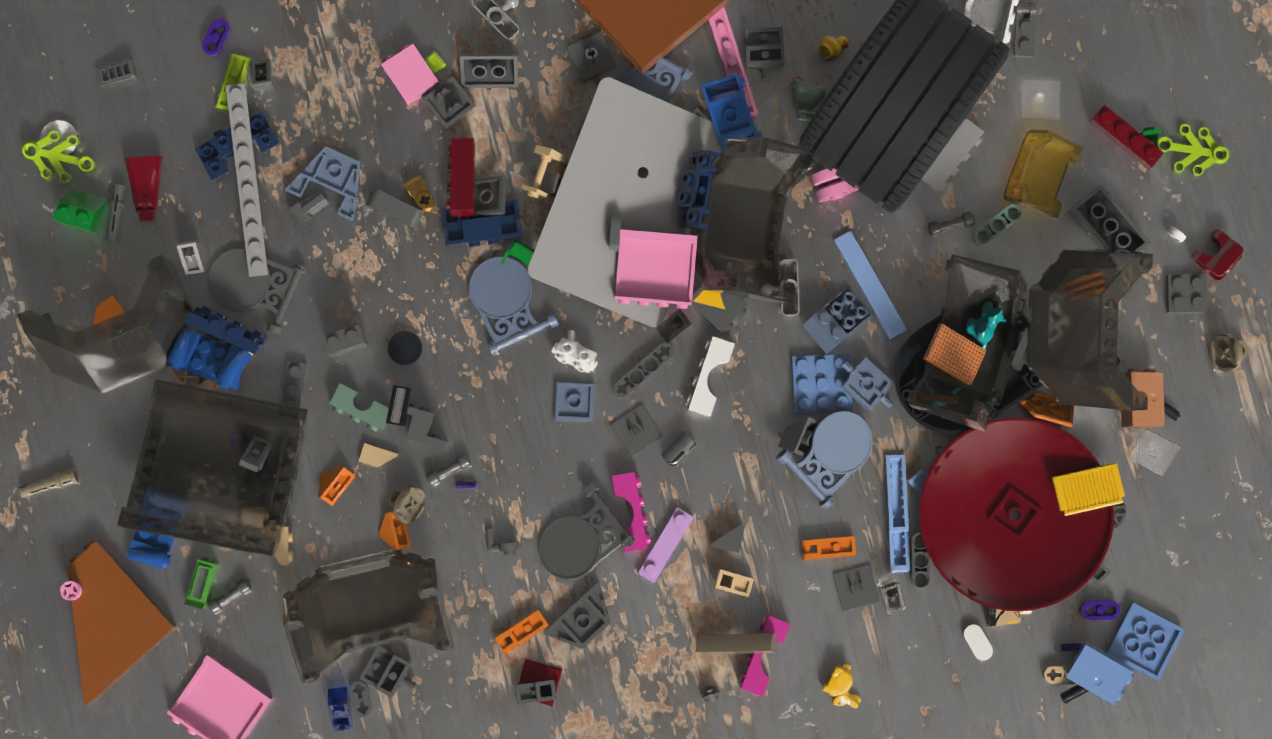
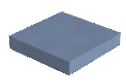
M556 381L554 420L593 422L595 383Z

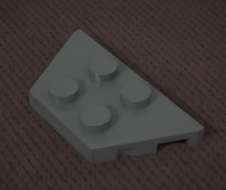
M597 582L548 627L543 634L583 649L611 623L600 584Z

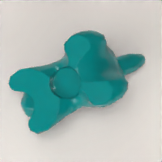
M991 301L984 304L982 315L978 320L971 318L966 324V332L980 342V347L985 350L987 343L990 342L994 335L997 324L999 322H1006L1002 313L1003 309L1000 307L993 308Z

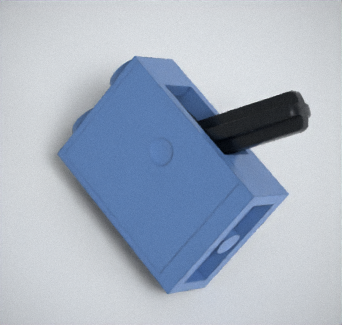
M1084 641L1065 672L1066 678L1077 685L1062 692L1060 696L1064 703H1068L1090 691L1114 705L1116 700L1119 701L1122 698L1125 685H1129L1133 680V669Z

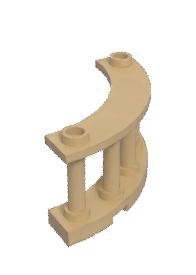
M536 145L534 152L540 155L541 159L532 187L522 185L521 188L528 191L527 195L530 197H540L553 203L554 195L539 190L548 162L553 161L556 166L554 173L562 175L563 169H566L569 160L567 156L551 148Z

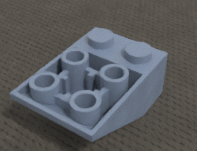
M847 286L810 317L802 327L822 350L828 354L869 319L872 314Z

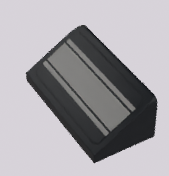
M393 385L386 419L387 424L405 427L412 388Z

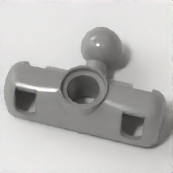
M471 0L472 6L505 40L512 41L519 34V26L505 13L509 8L517 7L519 0H504L505 2L500 7L493 0H490L489 4L485 0ZM493 13L501 15L498 21H493L490 17ZM512 23L517 27L516 30L510 26Z
M784 259L780 262V284L764 281L759 286V291L764 296H770L773 292H781V313L784 316H797L800 312L798 262L795 259ZM781 265H784V273H782ZM793 265H797L796 273H794ZM786 283L794 284L795 290L793 293H787L784 290ZM795 303H798V311H795Z

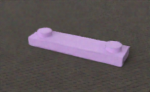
M678 507L676 508L638 574L655 583L694 518L693 516Z

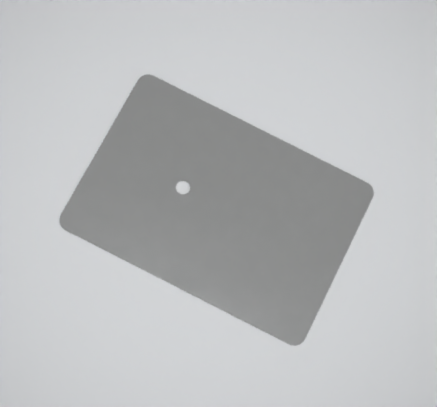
M603 78L599 82L528 266L529 276L650 327L660 326L668 307H659L657 302H649V306L637 305L638 301L630 300V304L618 303L619 299H614L619 252L609 251L612 215H622V230L696 236L698 229L680 227L683 208L677 207L678 195L680 193L683 170L690 169L692 153L699 152V150L715 151L720 153V157H712L711 166L717 168V172H710L713 175L708 197L709 203L725 161L713 122L613 78ZM640 167L647 168L648 176L646 178L638 176L637 172Z

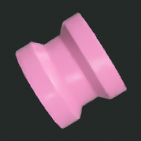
M67 581L62 584L60 594L66 600H76L82 594V586L76 581Z

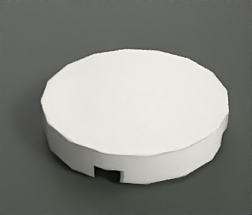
M56 120L48 123L40 133V140L46 137L52 130H58L61 133V139L56 142H50L42 149L51 150L67 140L68 136H78L76 129L66 121ZM53 132L52 138L57 139V133ZM71 137L70 139L72 144L76 143L75 137ZM78 145L71 146L61 153L71 155Z

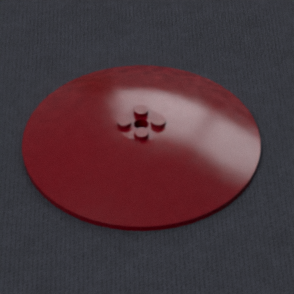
M1003 418L988 421L964 432L954 439L937 457L922 489L919 509L920 529L931 561L941 576L959 593L972 601L993 609L1019 612L1032 611L1057 604L1070 597L1091 579L1105 558L1113 533L1114 505L1065 516L1064 510L1060 511L1052 477L1098 467L1100 464L1093 454L1074 436L1059 427L1040 420ZM1013 509L1020 512V518L1016 521L1012 520L1009 515Z

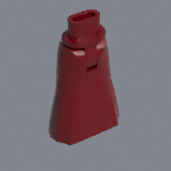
M163 156L124 158L131 186L133 203L136 213H139V221H154V212H157Z

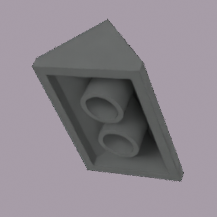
M460 54L461 87L518 88V55Z

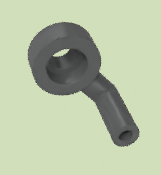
M493 528L485 529L488 551H503L504 555L515 554V550L519 549L517 541L495 544Z

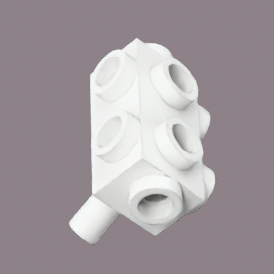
M572 330L567 331V339L562 337L560 342H556L552 349V353L555 354V358L563 364L568 363L580 372H594L598 364L596 360L597 353L581 346L579 342L575 341V331Z

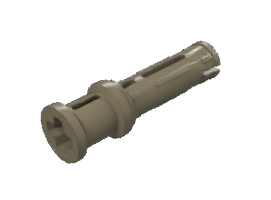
M71 467L68 471L55 472L51 477L19 486V493L24 498L56 487L61 489L64 485L79 483L77 471L74 467Z

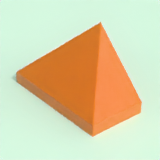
M343 466L322 472L318 496L333 506L356 476Z
M394 511L385 513L378 536L395 551L412 547L406 524L396 519Z

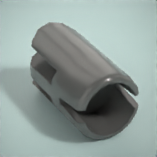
M682 432L662 452L661 456L671 467H675L697 443L686 432Z

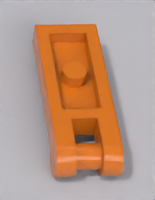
M855 536L801 540V546H803L804 551L802 560L856 555ZM811 545H816L817 553H811Z
M538 609L494 638L496 644L499 643L502 648L501 651L505 655L548 627L549 624ZM508 636H510V638L513 641V643H511L510 645H508L507 641L505 640V638Z

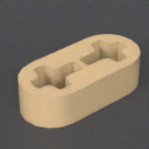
M1048 666L1043 671V678L1048 683L1076 684L1063 677L1069 666ZM1054 669L1055 673H1060V677H1054L1051 680L1047 673Z

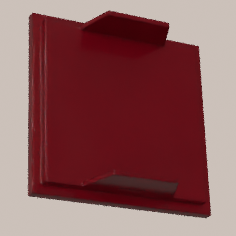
M525 659L518 685L554 680L555 690L557 691L562 669ZM554 700L541 701L538 703L553 706Z

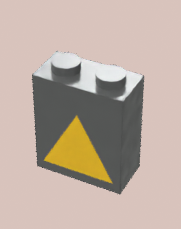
M713 273L693 294L691 306L721 334L723 331L727 333L733 327L732 321L736 317L740 319L747 312L745 308L748 304Z

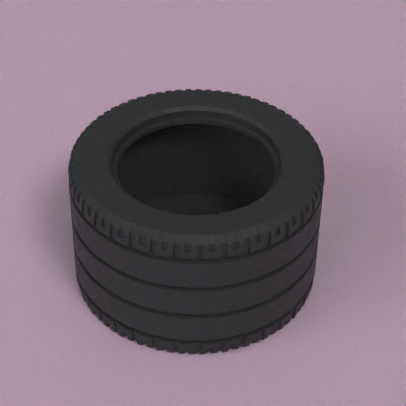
M895 0L808 123L799 141V148L807 155L810 152L813 153L812 158L830 171L833 168L837 170L835 175L852 187L858 185L860 187L859 192L876 204L879 201L882 202V208L891 213L900 209L1009 55L1010 48L1005 43L1000 41L997 44L994 41L996 39L995 36L978 24L973 27L971 19L954 7L949 10V4L944 0Z

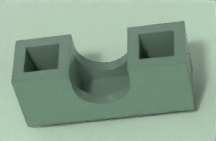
M339 383L329 403L333 405L332 410L343 414L345 411L351 414L350 419L358 423L362 420L368 423L366 427L374 431L378 429L383 430L389 408L373 401L368 410L360 411L355 405L358 392Z

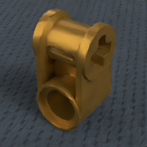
M420 174L403 184L411 198L414 199L422 211L429 212L434 208V198ZM424 198L428 200V205L423 203Z

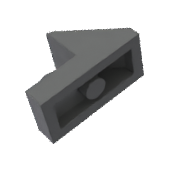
M254 436L240 459L239 465L255 472L261 470L272 442Z

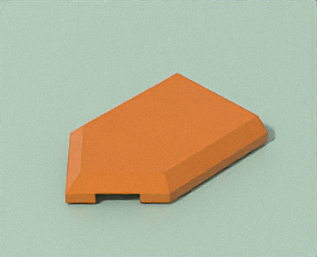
M1037 391L1019 401L1035 418L1070 428L1073 426L1075 401Z

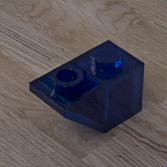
M347 687L328 689V709L334 732L353 730L351 704Z

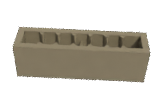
M777 634L699 635L695 652L699 654L777 653Z

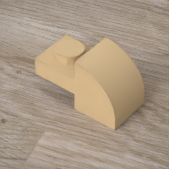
M718 569L713 588L749 597L754 579Z

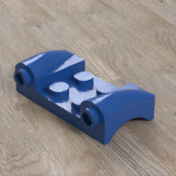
M739 73L701 85L724 158L761 147V142H764L761 131L757 132L744 94V88L747 87L744 76L740 77Z
M182 328L166 362L169 364L168 367L175 371L183 370L217 383V386L228 390L230 388L237 391L241 373L253 356L248 351L232 345L222 344L201 336L197 332Z
M150 484L136 533L131 541L126 558L160 569H166V566L168 567L171 562L172 556L170 553L183 513L187 511L189 506V496Z

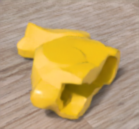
M851 664L836 665L831 672L829 680L823 685L822 690L828 692L833 697L832 703L834 705L843 706L848 704L853 708H857L861 698L849 693V689L853 684L850 671Z

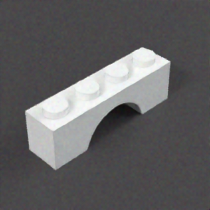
M714 336L712 340H707L704 350L708 352L706 358H701L698 369H701L699 377L695 376L692 387H695L693 395L689 394L686 403L689 406V411L707 417L711 416L716 397L712 395L708 388L707 377L715 366L729 362L735 343Z

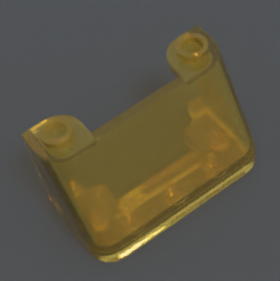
M1049 130L1028 131L1022 141L1003 195L1004 200L1047 217L1058 219L1062 212V203L1056 198L1067 167L1080 161L1084 147Z

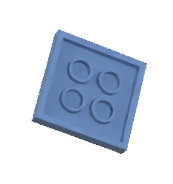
M850 354L792 356L794 414L832 413L835 411L852 412V397L840 387L849 372L841 367V364L845 360L850 363Z
M1132 602L1106 653L1159 681L1185 629Z

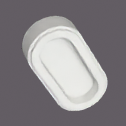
M975 624L966 626L963 631V637L972 653L979 660H988L993 654V648L983 630Z

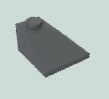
M805 416L785 428L778 447L782 449L788 448L793 454L804 458L809 452L812 433L819 421Z

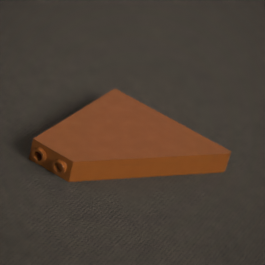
M575 0L642 74L729 3V0Z
M100 541L89 542L84 547L85 551L81 555L76 554L69 561L71 564L67 566L69 581H76L82 586L81 596L76 600H71L83 702L86 706L96 700L176 627Z

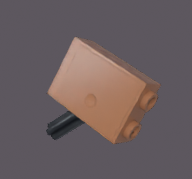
M1128 369L1127 373H1120L1121 427H1164V415L1172 421H1177L1180 418V412L1164 401L1162 372H1155V369H1144V372H1139V369Z

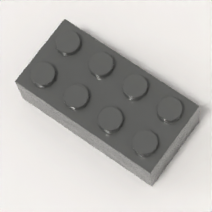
M1101 184L1068 211L1117 269L1121 268L1151 243Z

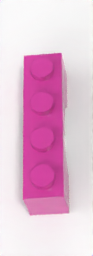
M635 472L614 475L612 480L615 495L626 499L631 504L634 512L633 522L626 531L629 535L634 534L636 542L628 548L624 546V551L648 548L647 544H651L649 532L645 533L644 525H647L646 513L642 514L641 506H644L643 495H638L637 487H641L640 478L635 476Z
M767 616V619H762L759 629H762L761 633H776L778 643L784 642L790 624ZM763 653L749 654L745 664L748 666L746 673L742 672L738 683L741 684V689L763 697L770 679L761 667Z

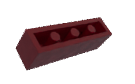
M1105 104L1090 120L1092 125L1148 170L1164 154L1163 151Z
M451 138V145H448V156H451V163H447V174H451L450 181H447V192H450V199H447V210H450L451 217H474L475 140L474 138Z

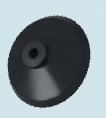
M409 331L396 333L388 344L389 356L399 365L415 363L422 353V343L419 337Z

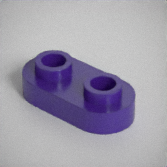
M214 20L203 40L202 48L209 56L218 55L230 33V26L225 20ZM224 27L223 32L219 33L217 31L218 28ZM211 44H216L214 50L210 49Z
M1112 600L1086 601L1082 604L1080 612L1083 618L1087 620H1113L1119 616L1120 607ZM1108 606L1112 607L1110 614L1106 612ZM1088 607L1093 608V612L1091 614L1087 613Z

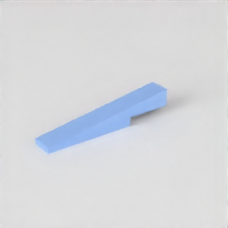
M849 231L834 239L836 246L867 303L876 315L887 338L890 340L907 331L852 232Z
M886 455L890 573L909 572V522L905 455Z

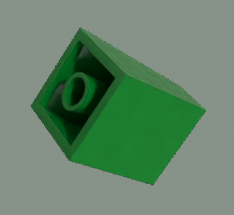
M71 189L58 201L53 221L62 226L99 236L109 199Z

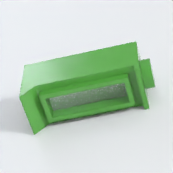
M203 557L202 560L197 559L185 605L206 609L218 564L214 563V559Z

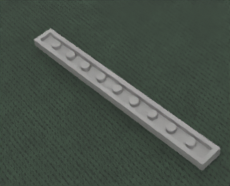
M227 85L226 93L249 277L268 275L246 85Z

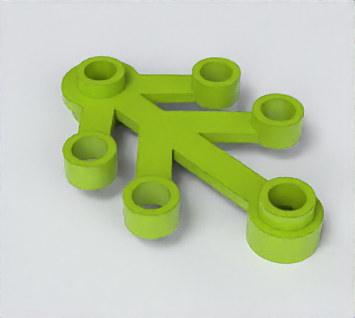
M1182 124L1178 128V132L1181 136L1186 137L1191 146L1172 143L1168 137H1161L1156 142V147L1164 153L1171 150L1190 154L1182 161H1177L1173 164L1172 169L1175 173L1183 172L1186 166L1200 156L1209 158L1202 164L1192 167L1191 173L1194 176L1202 175L1204 170L1212 164H1223L1229 158L1228 149L1223 145H1217L1211 137L1209 129L1206 127L1198 129L1197 136L1200 139H1204L1210 149L1202 147L1191 132V127L1188 124ZM1182 127L1187 128V133L1182 132ZM1205 130L1206 136H1202L1200 131ZM1161 142L1166 144L1165 149L1160 147ZM1217 152H1221V158H1218L1216 156ZM1177 164L1182 166L1181 170L1176 169ZM1195 167L1200 168L1199 174L1195 172Z
M52 130L40 141L30 140L25 142L22 147L23 155L27 159L34 160L44 179L51 178L53 170L50 167H46L41 156L49 159L62 183H69L72 175L65 171L60 161L78 165L85 172L91 171L95 167V160L90 156L79 158L61 153L67 148L79 144L80 139L77 135L68 136L67 140L51 150L42 149L50 142H56L61 139V133L58 130ZM53 132L57 133V139L52 138ZM71 137H75V138H76V143H75V144H72V143H71V141H70ZM31 146L35 148L34 153H31L29 150ZM86 160L91 162L90 167L85 165ZM46 169L50 172L48 177L44 175ZM64 174L68 176L67 181H64L62 178Z

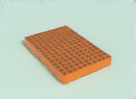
M939 324L923 359L963 383L971 385L986 350L945 325Z

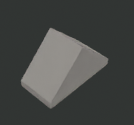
M196 240L177 243L176 246L185 275L204 272L200 243Z

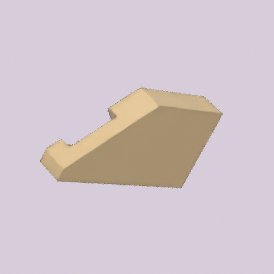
M364 443L359 462L379 467L397 458L399 454Z

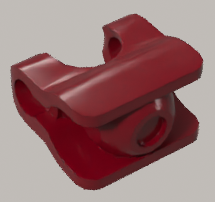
M1215 229L1211 237L1219 246V252L1216 255L1210 256L1197 250L1193 253L1192 260L1215 281H1221L1242 258L1243 247L1221 230Z

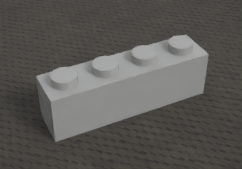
M966 118L920 182L935 194L938 190L942 192L949 184L946 181L950 175L954 177L960 170V167H958L959 163L962 160L966 162L971 156L970 149L973 146L978 147L984 138L981 136L984 131Z

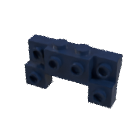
M262 112L250 118L252 143H257L263 154L275 146H280ZM231 127L226 130L220 129L213 134L214 136L210 138L211 140L195 148L213 182L217 181L216 179L222 175L230 173L224 161L234 156Z
M711 150L693 152L690 169L683 170L677 207L683 208L680 227L707 229L708 225L701 223L703 213H710V210L707 209L713 175L710 172H717V168L712 167L711 162L712 157H720L718 152Z
M517 199L505 201V214L462 220V217H451L450 210L441 208L446 247L465 244L473 248L481 246L480 243L488 242V245H497L503 239L522 237Z
M202 306L201 309L196 307L193 313H189L185 323L254 355H257L261 350L263 351L268 342L264 338L265 334L254 330L252 333L244 329L245 324L236 320L231 323L227 321V316L219 312L214 315L212 314L213 310Z

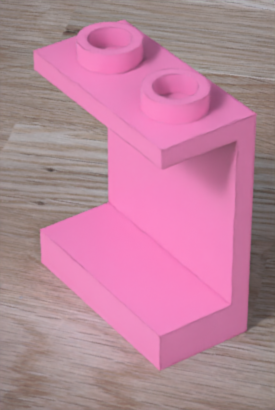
M406 44L399 49L400 52L395 56L389 55L383 60L384 63L381 64L407 105L440 85L414 44L410 46Z

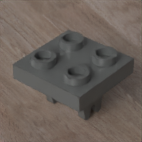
M453 76L423 98L425 104L446 130L476 107Z
M1025 328L1024 332H1020L1017 339L1019 346L1017 350L1014 349L1010 356L1013 369L1020 372L1024 364L1040 368L1039 363L1027 359L1031 346L1045 351L1048 348L1046 345L1034 341L1035 334L1031 329Z

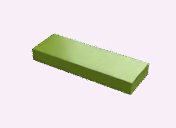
M235 53L231 54L216 108L229 111L226 86L244 84L251 58Z

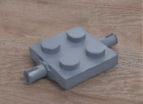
M863 357L854 367L847 360L841 364V367L849 372L840 387L863 408L871 411L880 401L887 408L893 405V402L885 396L887 389L893 381L870 360Z

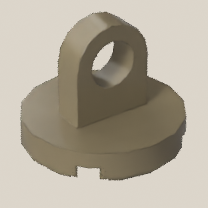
M1232 334L1217 335L1210 345L1211 360L1223 372L1236 370L1247 355L1246 343L1238 341Z
M408 486L404 490L394 489L391 491L387 501L394 508L396 519L405 524H409L410 521L414 522L424 509L425 502H423V497L425 498V493L422 489L415 486Z

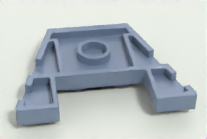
M325 146L296 179L286 187L285 191L302 198L309 181L315 182L345 196L337 215L354 222L361 162Z

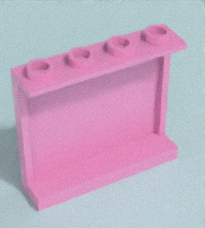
M620 229L614 299H619L618 303L630 304V300L638 301L637 305L649 306V302H657L659 307H668V304H676V308L687 309L688 305H692L698 236Z
M210 654L206 655L196 674L171 710L167 712L170 715L169 719L178 725L182 723L186 726L185 730L194 736L198 734L202 739H245L273 698Z

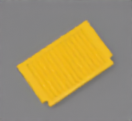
M1117 462L1052 477L1060 511L1064 510L1065 516L1123 503L1122 497L1125 494Z

